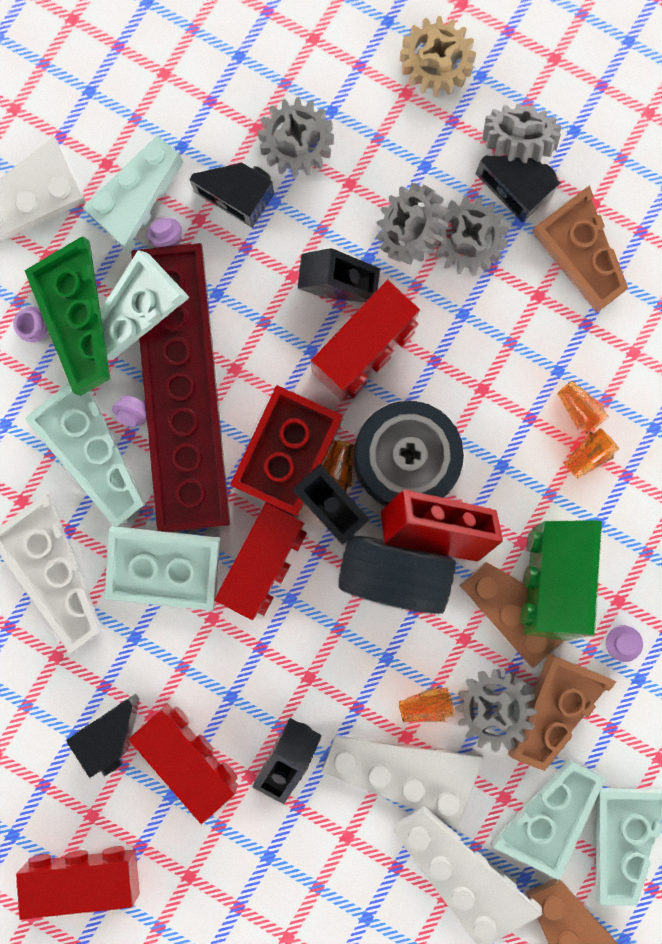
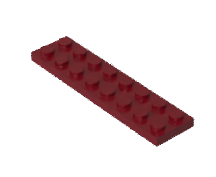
M202 243L132 250V259L138 250L148 253L190 297L139 338L157 531L175 532L231 526Z

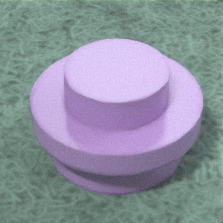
M159 218L147 230V238L156 248L179 245L182 239V227L179 221L174 218Z
M26 307L15 315L13 327L16 334L22 340L36 343L46 337L48 329L39 308Z
M122 396L119 401L113 404L112 412L116 415V420L119 423L128 427H136V425L146 423L145 403L132 396Z
M619 625L608 633L606 649L614 659L621 662H630L641 654L643 639L635 628Z

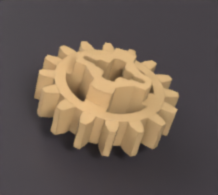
M437 16L435 24H431L426 17L423 19L422 29L412 25L410 36H404L403 49L400 50L399 61L403 62L401 73L402 75L411 74L408 83L410 86L416 83L421 84V94H424L427 88H431L433 96L438 97L440 89L444 88L445 92L450 95L452 94L454 84L462 88L466 77H470L474 68L472 64L475 62L477 53L472 51L474 38L465 39L467 28L464 26L456 30L454 28L456 20L453 18L446 25L443 24L442 16ZM423 42L424 47L419 48L418 54H415L417 47ZM457 59H460V64L452 71V65H455Z

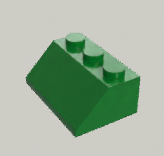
M544 521L533 527L529 532L526 549L530 552V561L523 577L524 587L527 588V597L520 613V621L524 625L523 635L562 641L595 636L602 521Z

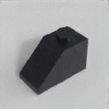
M485 155L480 160L475 172L478 178L522 223L554 194L561 183L557 179L555 171L549 165L537 162L533 158H528L527 163H523L518 157L508 161V156Z
M244 163L193 173L189 178L194 193L251 228L254 227L274 196L271 176L260 167L254 166L250 168Z
M333 248L302 253L297 289L322 298L366 302L378 290L380 268Z
M321 464L316 466L292 488L294 493L342 545L370 521L368 516Z
M136 693L66 740L89 779L99 772L105 777L123 764L120 758L129 750L130 742L128 739L133 733L140 701Z
M289 718L252 787L284 804L307 772L322 735L312 730L307 724Z

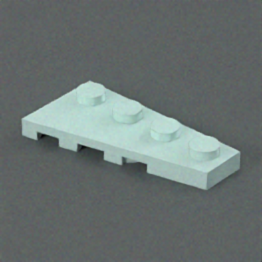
M68 382L24 418L113 526L121 527L146 506L91 391L82 396L76 395L72 392Z

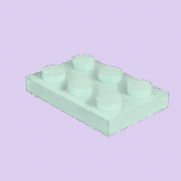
M112 526L108 530L105 600L213 611L216 602L214 599L217 589L220 538Z

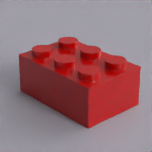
M387 279L310 360L312 374L342 402L348 395L354 399L367 385L366 381L369 378L367 375L372 370L376 373L380 372L391 360V354L394 352L393 348L397 344L402 348L416 333L414 330L419 325L416 320L421 309Z
M276 385L230 486L299 517L304 503L294 493L292 488L319 464L323 465L341 426L343 415Z

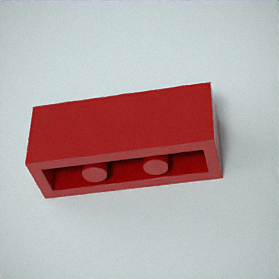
M403 489L380 512L385 545L479 562L503 542L497 510Z
M265 502L214 601L252 621L256 618L257 614L265 616L274 599L273 596L268 594L275 581L280 584L282 583L291 564L285 562L291 549L298 552L308 532L302 530L305 523Z
M167 703L142 725L128 741L202 825L236 794L238 788L236 780L238 777L226 762L220 764L212 755L214 750L209 741L201 734L196 736L187 726L190 722L183 711L176 706L172 708Z
M113 846L102 850V853L88 854L87 850H76L67 853L65 857L51 858L50 854L30 857L16 873L19 920L133 908L140 894L136 849L125 850L123 846Z

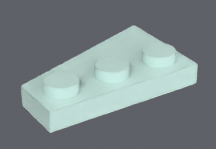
M156 135L82 208L127 252L131 253L136 244L133 239L141 225L146 227L152 217L149 213L158 197L164 196L184 161L175 149Z
M137 251L100 309L108 360H114L190 298L146 252Z
M568 759L490 842L492 848L560 881L606 778Z
M601 788L596 799V901L599 905H638L651 865L649 861L655 839L660 837L662 830V789Z

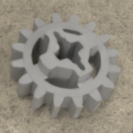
M296 97L294 105L290 106L286 99H282V109L280 110L270 106L271 118L262 117L261 124L264 129L258 130V138L262 142L259 145L262 155H268L266 157L268 166L271 167L278 163V172L281 175L286 169H291L293 178L297 177L298 170L301 169L304 170L307 176L311 175L312 165L319 169L323 168L322 157L330 158L331 148L329 146L334 145V134L330 133L333 130L332 120H325L326 110L322 108L315 112L314 101L312 100L306 106H302L300 97ZM281 123H283L281 129L276 130ZM291 129L301 139V146H299L298 140H295L294 136H292ZM317 140H319L316 148L311 153H309L311 146L316 145Z
M516 104L515 109H511L509 106L503 105L502 111L493 109L491 115H486L482 141H487V149L496 148V156L506 154L508 161L518 157L523 163H527L528 158H533L535 161L540 162L542 155L550 158L553 151H557L562 127L556 124V117H546L548 112L546 110L536 112L535 106L524 105L522 108L520 104Z
M411 183L409 189L403 186L399 187V196L397 198L393 195L388 197L391 204L388 208H381V212L385 216L384 219L376 222V225L382 227V231L376 235V239L383 242L380 249L388 253L389 258L412 265L414 259L419 262L424 261L425 251L431 254L435 253L433 243L435 241H443L444 238L439 234L440 229L448 227V223L442 220V217L448 213V208L441 205L444 198L436 194L435 190L424 184L421 187L416 183ZM418 203H423L425 206L421 207ZM399 241L405 242V246H401Z
M463 196L460 206L454 200L449 202L448 213L442 217V220L447 222L448 225L450 223L453 224L454 234L447 239V228L440 229L439 234L444 239L442 242L435 241L433 243L434 246H439L434 256L436 258L446 257L447 260L444 265L446 269L455 264L457 265V274L460 275L464 268H469V272L473 276L477 273L478 266H481L486 272L491 267V260L496 263L500 260L502 254L499 250H505L508 241L502 237L506 236L509 228L499 225L504 218V214L494 215L492 213L495 207L494 203L489 204L485 208L482 206V197H478L475 204H470L467 196ZM464 232L468 236L474 234L476 236L475 239L473 240L471 236L464 238ZM491 233L492 243L491 247L487 250L488 244L485 238Z
M493 669L491 678H489L485 671L478 672L479 682L472 678L467 679L466 683L470 690L458 692V695L464 699V704L455 706V710L464 712V718L460 719L457 723L458 725H468L470 728L465 735L467 739L474 736L479 737L477 744L479 748H483L488 742H491L492 752H497L500 750L501 743L503 742L507 750L515 748L513 738L522 743L527 740L523 729L533 730L535 728V725L528 720L529 716L538 714L537 709L530 708L528 702L532 701L535 696L534 694L525 695L523 693L527 685L525 681L517 684L513 683L515 673L508 672L502 678L500 669ZM495 684L507 689L501 694H494L486 686ZM474 701L478 704V716L476 718L473 711ZM517 701L520 708L519 720L514 716V704ZM500 702L502 707L499 712L502 716L492 717L490 713L493 707L490 703ZM491 726H497L507 734L494 735L486 730Z

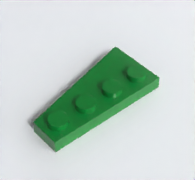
M81 236L24 270L72 392L79 396L110 380L90 240Z

